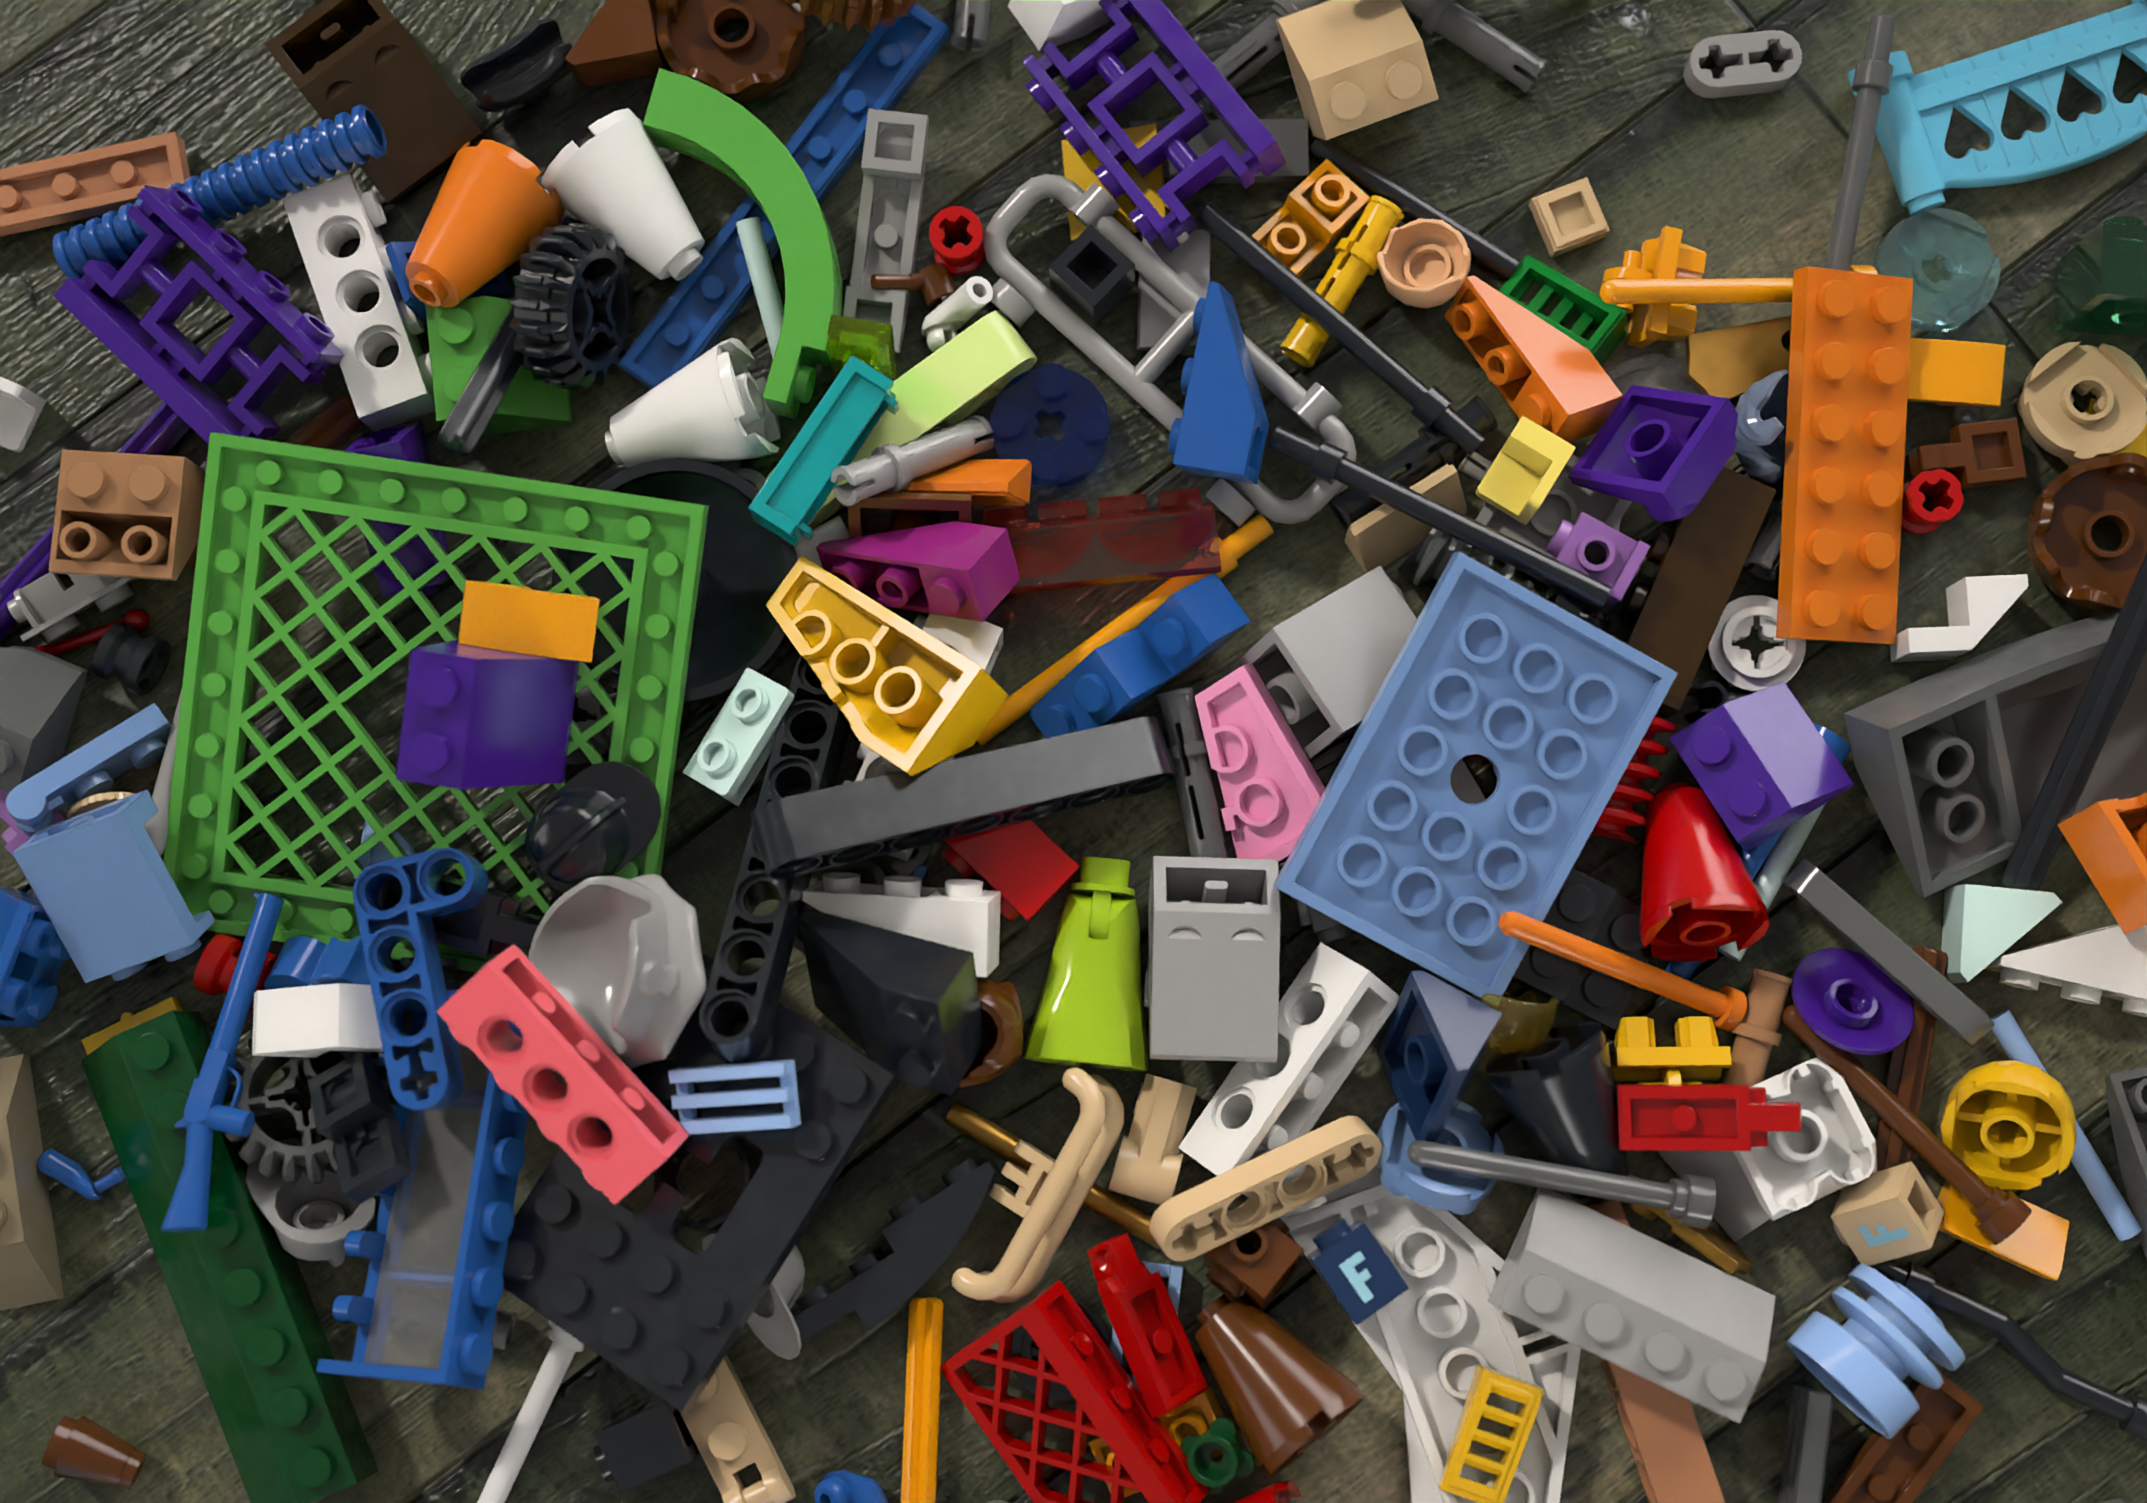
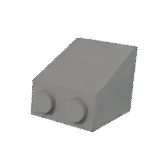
M1380 565L1273 627L1224 674L1227 676L1242 665L1252 663L1307 758L1311 761L1358 730L1417 618L1407 605L1400 588L1389 579Z

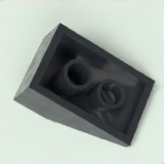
M803 908L798 918L815 1007L875 1062L900 1078L899 1081L906 1082L917 1088H927L952 1096L985 1045L973 952Z

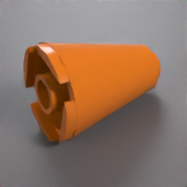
M482 139L476 147H470V142L461 147L454 157L405 267L406 276L410 281L409 288L420 301L431 307H455L519 260L521 254L528 253L531 238L540 237L544 227H556L558 224H561L564 216L561 198L555 188L548 195L536 181L542 172L533 162L514 149L493 140Z

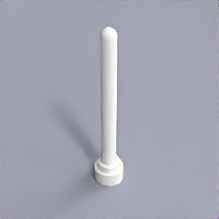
M550 1320L548 1324L552 1327V1330L548 1337L553 1342L477 1503H505L575 1352H583L586 1346Z

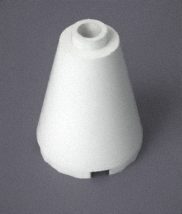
M628 108L614 111L588 127L595 136L580 148L573 140L568 143L548 166L542 177L541 184L548 195L555 188L561 198L563 208L581 222L590 225V228L601 229L604 233L613 234L616 245L622 248L628 257L659 280L672 276L676 281H679L694 271L702 262L703 256L699 251L702 249L705 240L648 132L643 126L641 119L637 118Z
M730 338L722 341L610 418V430L605 432L606 446L614 462L618 465L624 464L627 468L649 461L676 458L692 459L712 464L763 458L778 453L779 448L771 443L781 439L778 415L771 412L762 398L766 386L764 376L754 380L745 363L755 360L750 350L739 339Z

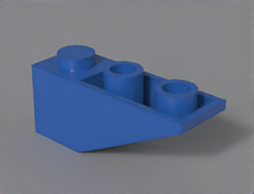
M1209 281L1206 298H1199L1194 311L1193 331L1194 334L1198 335L1194 358H1188L1183 367L1181 392L1186 395L1182 419L1176 418L1171 427L1169 452L1171 455H1174L1173 464L1187 473L1257 485L1269 422L1232 295L1218 282Z

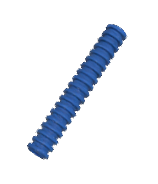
M360 104L352 108L351 115L345 111L335 115L334 122L328 118L318 122L317 129L313 126H308L302 129L301 136L292 133L285 136L284 143L279 140L273 141L268 144L267 150L259 147L251 151V156L243 154L236 157L234 164L226 161L219 164L217 170L210 168L203 171L201 177L191 176L185 179L184 184L177 182L170 185L168 189L172 186L177 187L195 199L203 209L199 216L214 228L220 225L221 219L228 222L235 219L237 213L245 215L253 211L254 205L261 208L268 205L271 198L278 201L286 197L287 191L293 194L303 190V184L309 187L319 183L320 176L327 180L336 176L337 169L343 173L353 168V162L363 165L369 162L370 154L375 158L386 155V136L375 114L366 106ZM137 199L135 205H140L143 201ZM128 203L119 207L118 212L114 210L103 214L102 219L95 217L88 220L85 226L82 224L70 228L69 233L63 231L54 235L52 241L53 253L65 275L69 278L81 279L86 273L82 268L89 260L108 262L115 269L121 267L123 262H127L148 236L126 214L133 204Z

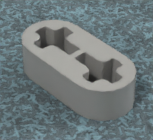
M1768 30L1712 36L1701 40L1695 45L1684 65L1683 77L1689 89L1703 98H1721L1781 90L1792 80L1802 63V51L1794 37L1784 31ZM1766 50L1772 51L1774 59L1784 60V63L1777 72H1772L1769 63H1756L1761 60ZM1707 56L1713 57L1714 63L1717 66H1728L1723 70L1718 79L1713 78L1710 69H1700Z

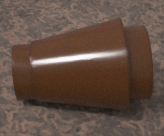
M84 1415L79 1420L64 1416L49 1441L42 1459V1465L55 1469L54 1477L114 1487L120 1486L130 1490L140 1474L147 1453L137 1450L133 1445Z

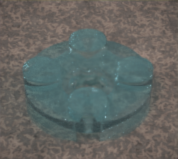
M1946 208L1925 210L1920 215L1911 216L1908 219L1905 218L1896 224L1883 238L1877 248L1873 267L1879 275L1913 278L1912 328L1932 332L1953 331L1979 313L1990 302L1997 289L2000 278L1998 255H1992L1991 247L1985 240L1989 235L1984 228L1968 215ZM1934 257L1942 259V270L1950 274L1949 281L1942 279L1937 283L1930 281L1926 278V273L1922 271V264H1928Z

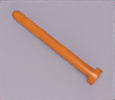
M1516 911L1503 912L1499 917L1498 927L1503 934L1706 1013L1707 1016L1712 1017L1714 1027L1726 1032L1733 1031L1744 1018L1747 998L1745 993L1738 989L1722 986L1717 991Z

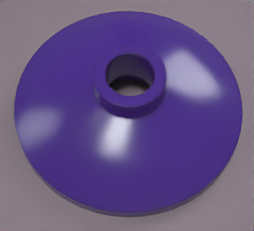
M1841 948L1821 949L1806 956L1794 971L1791 994L1795 1007L1804 1022L1828 1043L1856 1054L1879 1055L1899 1047L1910 1034L1914 1023V1010L1909 994L1863 954Z

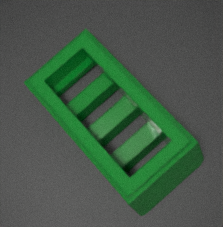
M1529 255L1523 259L1499 290V292L1587 348L1601 367L1627 333V312L1614 304L1605 303L1599 295ZM1537 281L1543 287L1527 306L1520 302L1533 283ZM1557 296L1561 299V302L1549 317L1541 314L1551 300ZM1576 310L1581 316L1572 328L1568 330L1563 325ZM1595 325L1599 327L1588 341L1585 340V337Z

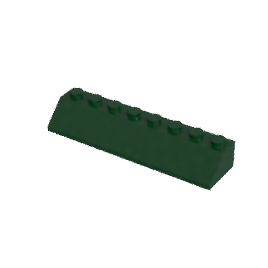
M172 1010L114 1035L81 1060L250 1503H313L357 1484L377 1473L378 1468L342 1376L317 1372L319 1359L335 1360L296 1258L282 1248L274 1227L251 1198L246 1184L248 1163L239 1156V1152L245 1142L233 1144L227 1139L225 1132L213 1130L207 1230L192 1232L161 1231L185 1160L187 1128L177 1129L175 1124L184 1118V1108L194 1078L198 1079L211 1043L200 1012ZM225 1095L222 1105L231 1102L233 1097Z

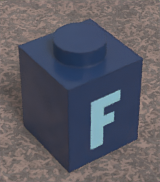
M1342 1218L1312 1239L1318 1248L1307 1255V1257L1356 1326L1409 1289L1365 1223L1360 1220L1349 1226L1345 1219Z

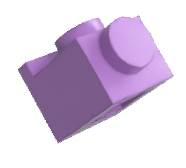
M1582 512L1573 524L1564 519L1562 520L1545 552L1554 556V559L1612 586V592L1606 604L1612 607L1621 601L1651 546L1641 540L1636 541ZM1597 543L1604 548L1606 559L1603 564L1594 565L1586 560L1584 550L1587 544Z

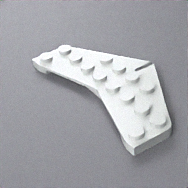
M1379 1162L1363 1177L1280 1216L1279 1218L1289 1227V1233L1292 1238L1303 1248V1253L1306 1257L1318 1248L1312 1239L1324 1229L1342 1218L1345 1219L1349 1226L1360 1220L1365 1223L1409 1287L1408 1290L1366 1318L1356 1327L1403 1392L1411 1503H1478L1441 1490L1438 1487L1477 1364L1531 1382L1545 1390L1535 1422L1504 1503H1559L1581 1348L1563 1340L1533 1352L1524 1353L1523 1345L1553 1334L1498 1309L1488 1302V1298L1505 1261L1448 1210L1427 1207L1411 1200L1407 1196H1398L1389 1192L1380 1180L1382 1168ZM1301 1165L1291 1171L1284 1179L1283 1184L1291 1183L1304 1172L1306 1165ZM1490 1392L1486 1404L1515 1413L1518 1402ZM1481 1416L1477 1427L1507 1438L1511 1426ZM1472 1440L1468 1450L1500 1462L1503 1450ZM1463 1464L1459 1475L1492 1487L1495 1478L1494 1474Z

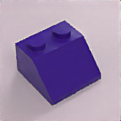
M1785 682L1724 703L1669 738L1736 841L1746 852L1854 786L1853 781Z

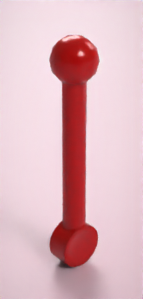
M131 609L127 612L125 618L49 646L42 645L34 648L57 656L101 640L106 631L119 621L127 622L135 626L138 631H143L150 623L149 616L143 609Z

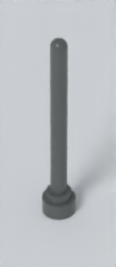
M1423 1140L1411 1143L1407 1151L1409 1160L1417 1166L1665 1209L1667 1216L1675 1217L1679 1225L1708 1228L1715 1210V1182L1712 1178L1684 1174L1681 1179L1671 1178L1669 1183H1662Z

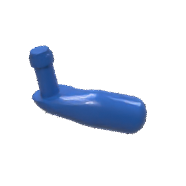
M52 1149L44 1151L37 1160V1168L40 1172L63 1183L88 1200L102 1199L101 1192L117 1183L120 1184L126 1178L122 1167H117L110 1174L93 1182L81 1164Z

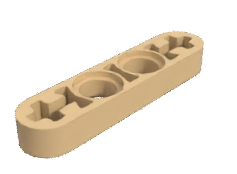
M1358 1116L1339 1118L1162 1203L1153 1213L1149 1231L1168 1258L1173 1261L1193 1259L1363 1177L1377 1165L1381 1157L1382 1143L1364 1120ZM1301 1165H1306L1304 1172L1291 1183L1283 1184L1284 1179L1291 1171ZM1244 1192H1251L1249 1198L1241 1206L1227 1211L1229 1204L1236 1197Z

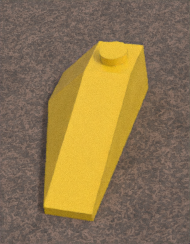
M802 555L766 604L799 654L808 662L822 682V687L845 715L851 724V729L860 742L910 776L972 747L1009 696L980 666Z

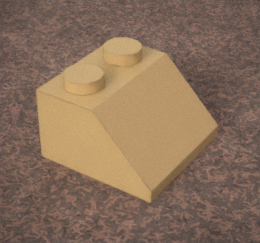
M1328 0L1275 20L1304 118H1308V131L1311 136L1328 140L1439 99L1423 41L1401 0Z

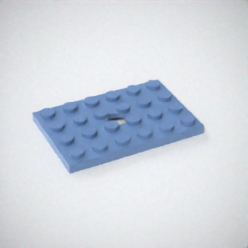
M1454 552L1273 886L1497 1006L1530 944L1503 934L1498 927L1499 917L1503 912L1516 911L1543 922L1678 672L1465 554ZM1479 754L1492 762L1497 776V784L1493 793L1486 800L1469 804L1461 801L1454 794L1450 784V776L1453 767L1460 759L1468 755Z

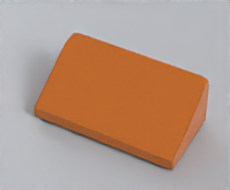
M965 459L911 480L910 485L900 492L972 494L974 505L1025 506V503L1030 501L1032 464L1027 459Z

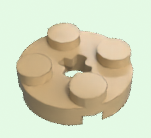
M2082 341L2062 344L2043 356L2025 380L2023 391L2017 400V411L2023 418L2026 429L2036 443L2050 454L2060 457L2067 465L2073 466L2088 459L2119 454L2139 436L2146 426L2147 378L2136 361L2117 347L2103 343L2099 347L2090 345L2078 346ZM2075 390L2082 396L2089 392L2095 394L2098 400L2093 405V409L2097 414L2089 415L2086 412H2079L2073 406L2074 399L2071 391Z

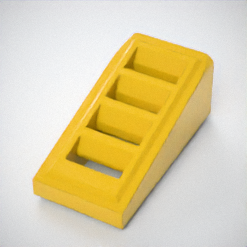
M1477 1364L1441 1476L1439 1489L1478 1503H1504L1535 1422L1545 1390L1531 1382ZM1490 1392L1517 1401L1518 1405L1515 1413L1486 1404ZM1481 1416L1511 1426L1508 1437L1506 1438L1478 1428ZM1472 1440L1503 1450L1500 1462L1469 1452ZM1463 1464L1494 1474L1495 1478L1492 1487L1459 1476Z

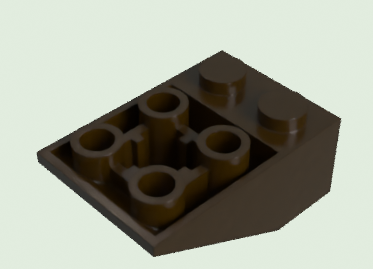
M324 0L264 44L322 120L328 118L334 122L335 115L344 111L351 115L352 108L360 104L366 106L375 114L386 136V155L375 158L370 154L369 162L358 166L389 205L451 161L464 144L470 142L471 146L484 136V133L383 0Z

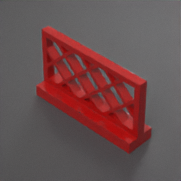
M1058 1280L1042 1291L1028 1304L940 1365L943 1375L1033 1503H1093L1081 1499L1084 1475L1112 1483L1110 1503H1123L1125 1487L1141 1491L1149 1503H1200L1210 1491L1208 1486L1199 1483L1192 1476L1188 1468L1187 1457L1158 1417L1151 1418L1141 1392L1061 1280ZM1021 1325L1025 1327L1039 1347L1038 1361L1011 1354L1013 1330ZM998 1341V1350L989 1348ZM971 1359L996 1365L994 1390L977 1386L963 1365ZM1010 1369L1037 1377L1035 1402L1008 1395ZM1050 1381L1066 1385L1077 1401L1076 1414L1048 1406ZM1006 1410L1033 1418L1031 1443L1013 1437L1005 1425ZM1047 1422L1074 1430L1072 1454L1044 1447ZM1087 1434L1098 1436L1105 1440L1115 1454L1114 1467L1085 1459ZM1043 1463L1071 1471L1069 1495L1053 1491L1049 1488L1042 1478Z

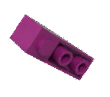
M953 521L821 542L816 547L824 570L882 606L983 622L1020 580L1007 528Z

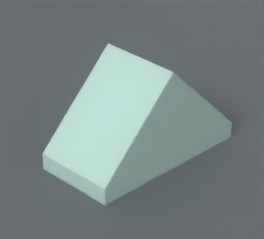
M1972 884L1945 888L1941 951L1945 952L1948 957L1945 978L1951 984L1969 982L2058 907L2062 901L2052 892Z

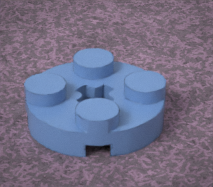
M1460 1101L1436 1143L1504 1155L1503 1145L1497 1133L1495 1132L1491 1139L1489 1133L1480 1125L1483 1116L1472 1106ZM1399 1102L1387 1112L1377 1134L1382 1143L1381 1156L1378 1162L1382 1168L1380 1180L1383 1186L1395 1195L1407 1196L1411 1200L1427 1207L1449 1210L1458 1215H1466L1473 1212L1478 1203L1490 1194L1497 1180L1414 1165L1409 1160L1407 1151L1411 1143L1416 1140L1401 1106L1399 1107Z

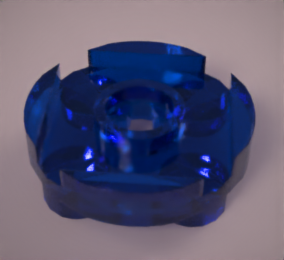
M1055 363L1044 364L1040 368L1030 369L1016 376L999 393L990 415V426L993 431L992 438H994L993 445L998 459H1027L1031 461V485L1033 486L1040 484L1064 487L1078 483L1097 468L1105 455L1110 433L1107 404L1100 391L1090 380L1075 371L1067 370L1062 365ZM1044 414L1049 417H1053L1056 414L1060 415L1064 419L1061 424V430L1065 435L1059 440L1050 435L1042 440L1035 435L1040 428L1037 419Z

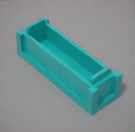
M851 355L748 507L756 523L794 547L799 543L802 536L809 540L813 538L814 533L809 524L832 492V488L838 483L831 482L832 471L839 466H847L852 462L886 410L892 414H896L899 410L898 402L895 400L896 394L891 392L894 381Z

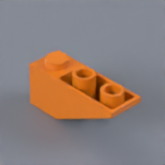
M1473 275L1466 278L1444 317L1519 420L1523 415L1568 443L1597 433L1623 395L1592 353Z

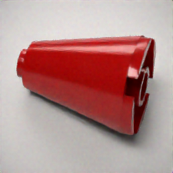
M1672 783L1660 788L1655 795L1654 801L1648 802L1646 805L1647 824L1644 837L1639 931L1642 945L1644 948L1648 944L1651 945L1654 957L1674 962H1696L1719 958L1716 947L1736 941L1738 951L1750 947L1765 935L1770 925L1767 908L1713 804L1702 789L1695 788L1688 783Z

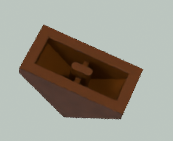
M607 0L565 57V61L578 83L587 88L656 75L659 68L667 70L665 57L656 36L657 16L655 1Z

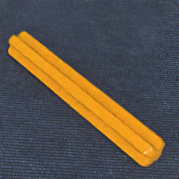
M916 1297L909 1303L901 1503L936 1502L940 1365L944 1304L941 1299L934 1297Z

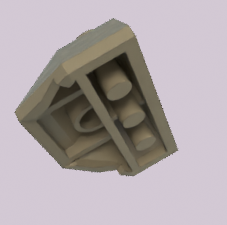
M29 1054L0 1058V1311L64 1298L47 1175L40 1172L37 1168V1160L43 1153Z

